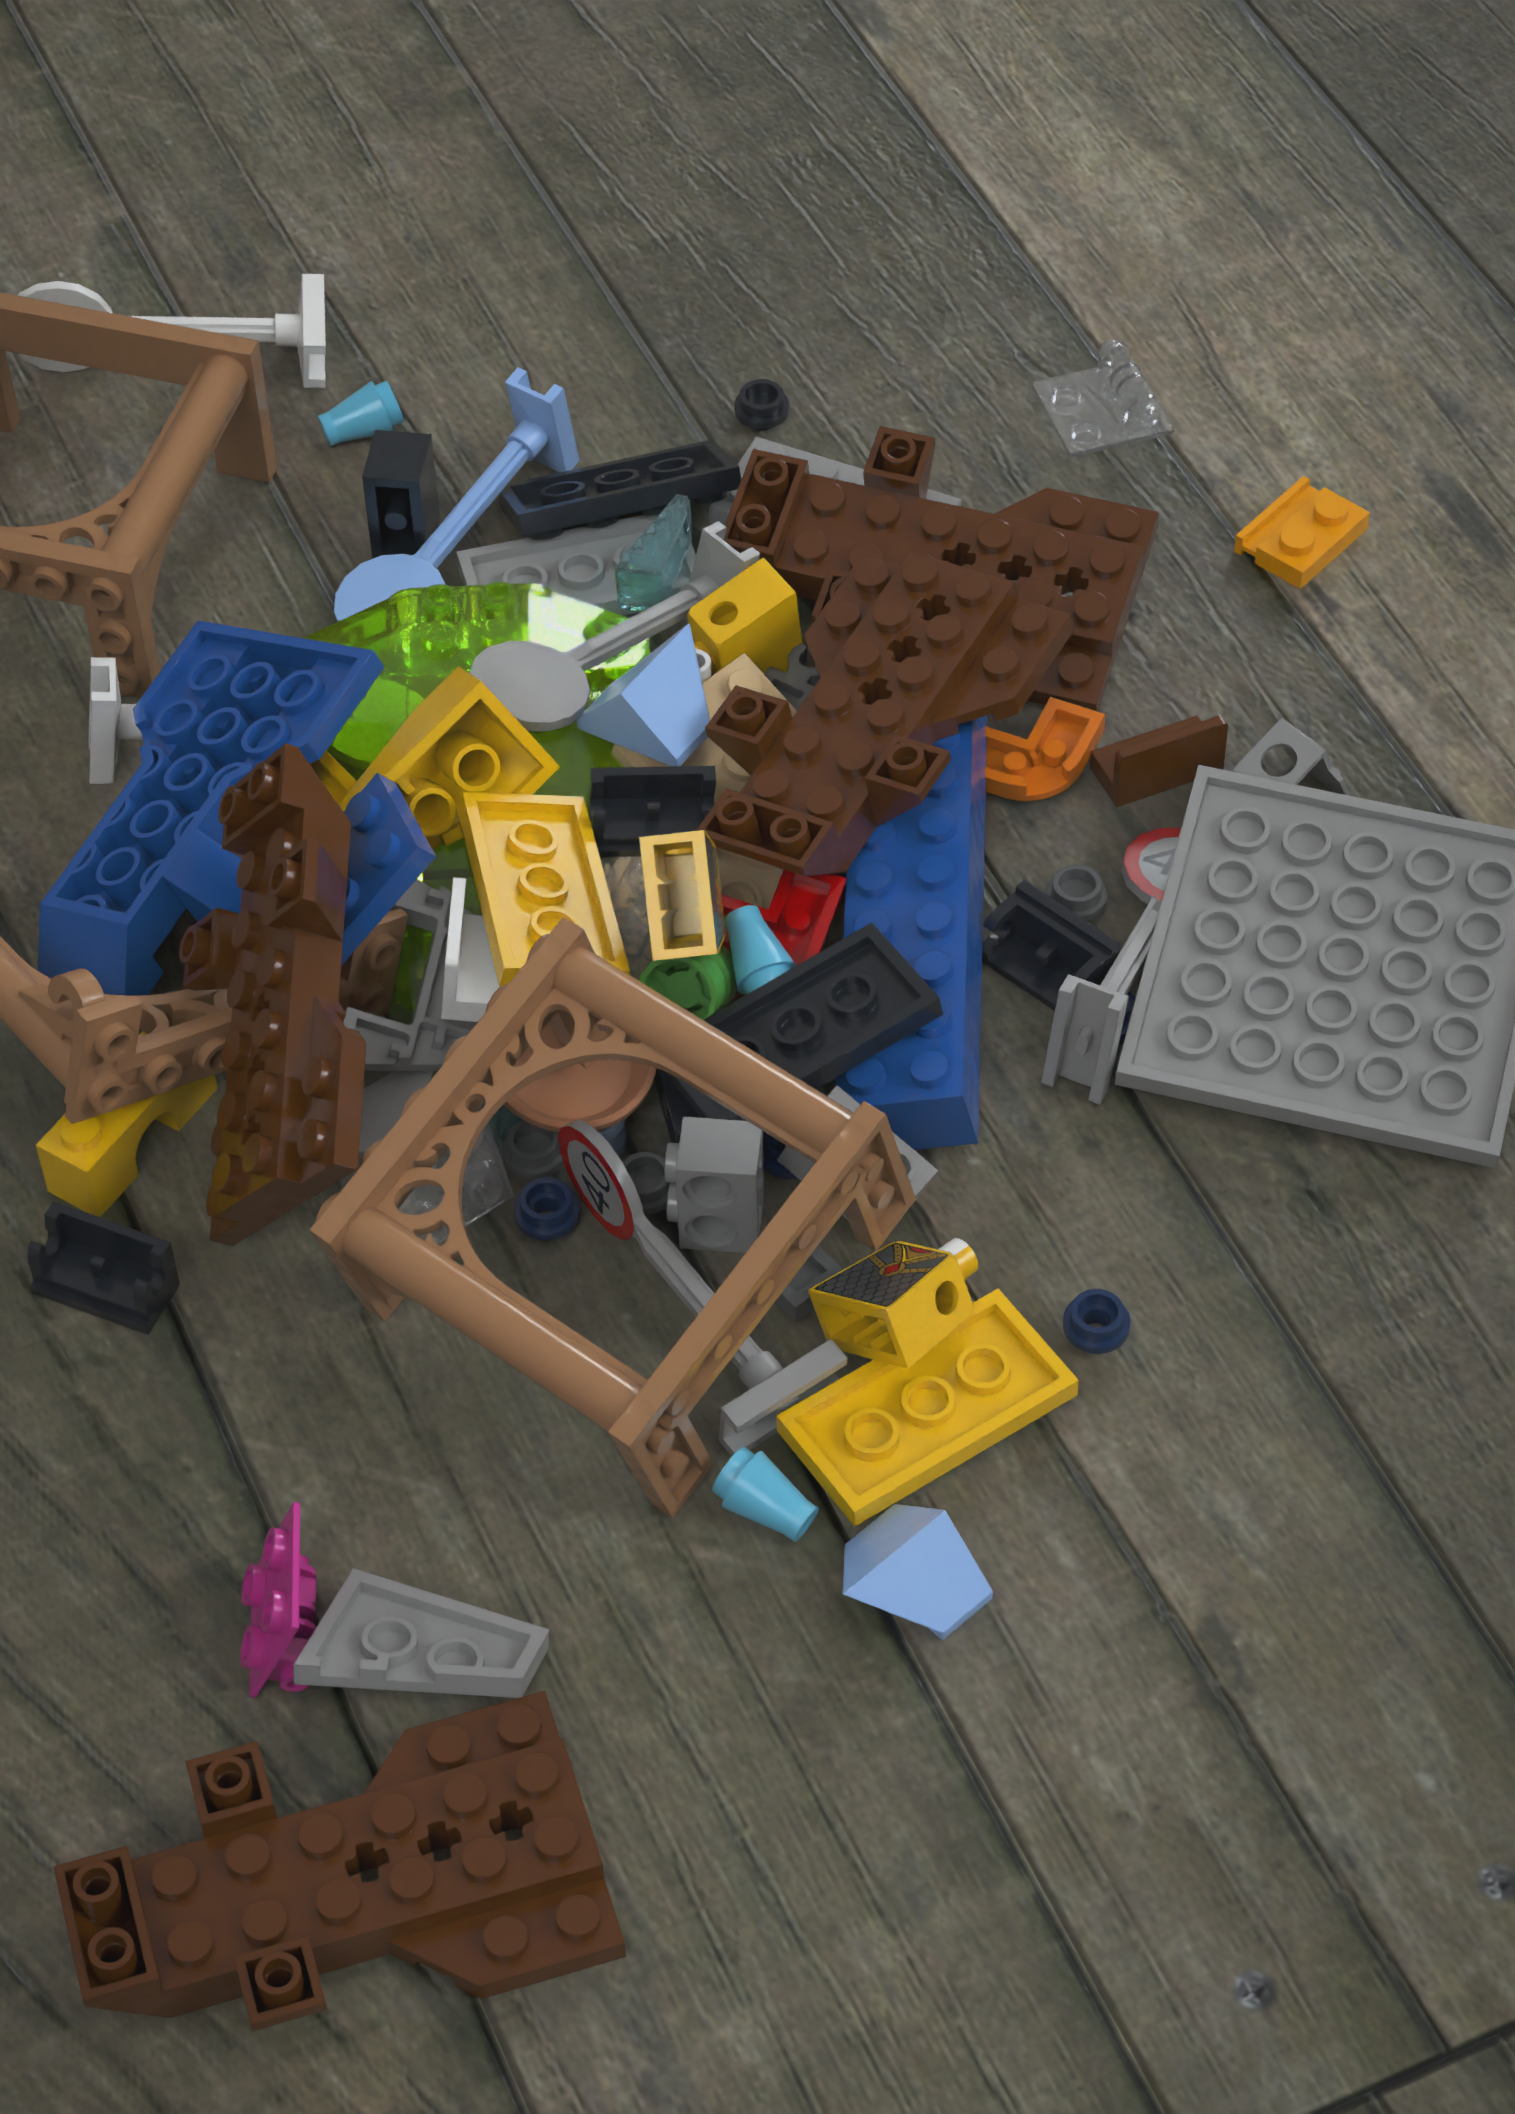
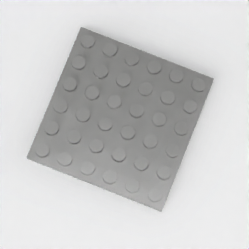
M1198 765L1117 1066L1115 1085L1497 1168L1515 1085V830Z

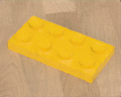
M462 792L458 813L499 987L508 985L527 962V957L533 944L544 934H550L562 917L584 929L596 955L629 974V964L584 797Z
M997 1288L973 1302L972 1315L910 1368L907 1369L872 1360L776 1415V1430L855 1527L1078 1395L1079 1380L1000 1289Z

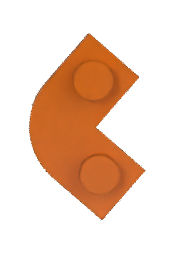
M1050 697L1027 739L985 726L987 741L986 792L1010 800L1036 801L1050 798L1065 791L1079 778L1091 757V751L1096 748L1105 731V714Z

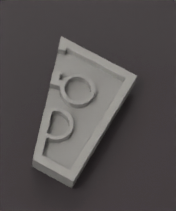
M353 1568L295 1661L294 1684L522 1698L548 1651L549 1629Z

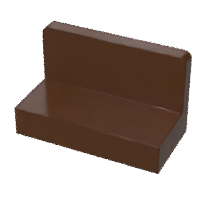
M1196 715L1091 751L1090 769L1117 808L1193 782L1198 765L1223 770L1228 724L1221 715L1201 721Z

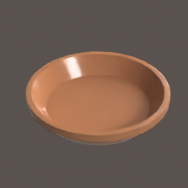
M548 1022L541 1031L542 1040L548 1047L560 1049L562 1046L550 1022ZM630 1039L628 1043H636V1042ZM530 1046L515 1063L514 1067L525 1064L532 1056L533 1051ZM622 1060L593 1061L587 1069L580 1064H574L548 1073L531 1082L515 1093L503 1105L524 1121L549 1131L560 1132L562 1126L579 1119L599 1131L624 1120L642 1104L652 1087L657 1068Z

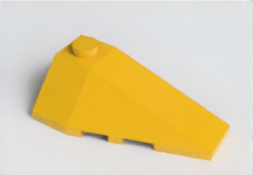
M458 666L413 710L338 805L344 812L351 798L361 792L376 773H379L397 784L431 848L434 849L442 844L447 847L464 838L458 813L462 792L533 795L560 766L481 680Z

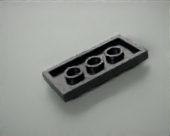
M711 439L510 483L499 493L498 499L501 510L522 537L529 536L533 540H546L561 535L565 527L583 523L589 528L605 527L616 523L619 515L637 511L644 516L659 515L672 510V504L692 499L695 503L700 504L721 501L727 497L728 491L739 488L741 474L740 467Z
M871 922L705 1018L704 1021L809 1086L817 1089L943 1015L940 998ZM663 1071L700 1118L746 1121L681 1079Z

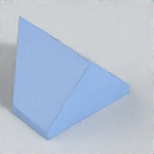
M690 623L610 684L584 713L576 719L577 729L671 767L681 766L708 737L705 727L710 721Z
M894 1504L845 1544L843 1595L925 1626L942 1641L993 1598V1591L946 1510Z

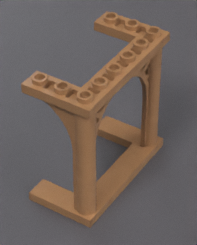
M0 292V431L12 433L20 420L6 351L187 385L142 467L132 481L116 496L87 513L65 521L30 527L0 526V590L83 606L93 656L115 658L120 695L141 698L161 671L151 621L154 594L161 562L176 520L212 453L214 452L217 473L270 483L277 470L259 341ZM111 523L107 525L109 537L106 536L100 525ZM80 536L88 539L94 545V548L63 542L69 537Z
M562 917L550 934H544L533 944L529 951L527 962L508 985L501 986L494 992L487 1004L485 1014L468 1035L460 1037L451 1045L445 1056L443 1066L426 1087L416 1090L409 1097L403 1107L400 1119L383 1140L374 1142L366 1150L360 1161L359 1169L340 1193L331 1195L323 1203L317 1214L316 1222L309 1231L363 1307L377 1318L385 1322L404 1298L410 1299L422 1305L608 1431V1434L650 1503L673 1519L714 1466L712 1459L688 1418L695 1405L843 1212L846 1214L854 1237L877 1251L915 1202L916 1198L885 1113L865 1101L853 1113L596 955L584 929ZM548 1022H550L562 1046L560 1049H552L545 1045L542 1040L541 1031ZM631 1039V1040L635 1041L636 1043H628V1042H629V1040ZM530 1046L533 1051L532 1056L525 1064L514 1067L515 1063ZM622 1060L646 1064L666 1071L815 1163L648 1380L496 1278L476 1255L464 1224L462 1213L463 1178L471 1151L481 1131L498 1109L519 1090L548 1073L574 1064H580L587 1069L593 1061ZM485 1102L484 1108H483L482 1110L478 1111V1109H479V1108L482 1106V1104ZM445 1150H450V1157L446 1163L439 1169H433V1165ZM432 1185L444 1190V1197L441 1203L429 1212L409 1215L399 1210L400 1206L416 1187ZM445 1225L449 1228V1235L446 1242L439 1246L435 1243L431 1232ZM428 1234L425 1240H422L417 1235ZM461 1257L464 1265H460L454 1260Z

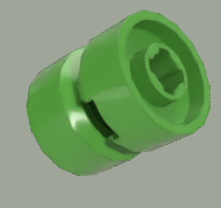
M723 945L718 954L651 961L639 978L640 982L702 1020L728 1006L737 993L731 952Z

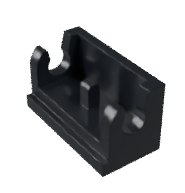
M715 766L590 768L587 811L599 856L641 857L639 837L696 831L714 806L716 790Z
M1025 880L1016 886V891L990 913L983 924L993 934L989 935L983 942L982 962L1054 1011L1059 989L1068 974L1101 985L1120 953L1121 943Z
M53 1201L44 1215L45 1229L48 1231L46 1245L31 1241L28 1247L27 1258L33 1282L30 1285L32 1294L149 1335L180 1286L171 1242Z

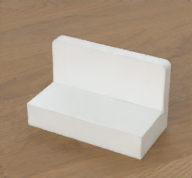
M453 877L441 1019L478 1022L485 1014L491 996L500 987L483 916L463 914L466 878Z

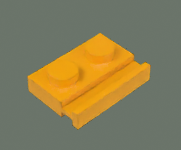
M1303 476L1236 534L1234 552L1242 555L1244 552L1249 553L1255 557L1254 563L1301 589L1368 529L1370 512L1325 487L1320 491L1311 487L1310 479Z

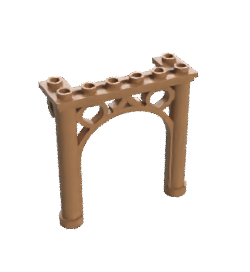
M234 853L235 855H237V856L240 857L241 859H242L243 856H244V855H241V854H238V853ZM401 908L393 911L389 910L341 966L339 1004L344 1011H346L347 1007L376 1016H383L389 1013L408 920V914ZM0 936V1020L66 1088L64 1102L66 1103L65 1117L72 1124L227 1070L222 1064V1051L231 1030L232 1008L227 1004L228 989L199 991L184 989L165 994L141 996L104 994L99 982L88 970L79 968L54 976L51 979L25 962ZM139 1029L146 1032L147 1035L138 1037Z

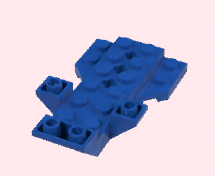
M198 620L133 708L135 725L141 731L143 746L139 747L142 764L40 903L38 971L52 979L54 976L83 968L94 975L104 994L125 996L149 995L164 973L152 956L168 937L169 932L186 908L197 922L216 907L240 914L242 889L238 888L236 878L241 858L231 851L222 849L224 824H221L218 819L219 804L224 792L285 743L298 747L309 764L319 760L333 743L341 728L384 669V665L374 650Z

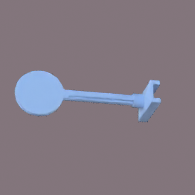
M519 367L516 368L505 381L516 427L507 438L506 447L416 554L381 555L361 563L344 577L335 593L334 614L345 637L358 647L374 650L375 652L402 651L422 643L439 628L448 612V591L440 572L437 570L438 566L524 463L534 460L558 472L573 470L580 461L563 387L554 384L545 395L531 389L527 371Z

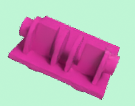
M293 1502L279 1528L271 1527L264 1542L262 1557L257 1564L250 1563L243 1579L241 1600L244 1606L251 1607V1621L243 1635L240 1664L242 1668L250 1669L249 1697L256 1698L267 1680L280 1681V1687L289 1692H299L308 1687V1685L294 1684V1663L316 1629L313 1623L316 1619V1607L314 1606L316 1604V1570L310 1566V1561L306 1556L300 1555V1503Z

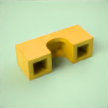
M142 1031L138 1035V1037L141 1035H147V1033ZM215 1075L74 1124L64 1114L36 1144L48 1192L86 1213L101 1217L138 1177L136 1152L148 1126L156 1119L180 1131L218 1089Z

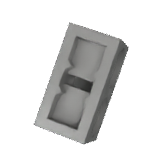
M683 1117L679 1143L668 1142L665 1157V1182H670L667 1199V1221L678 1222L680 1249L746 1253L760 1235L764 1207L763 1131L750 1122Z

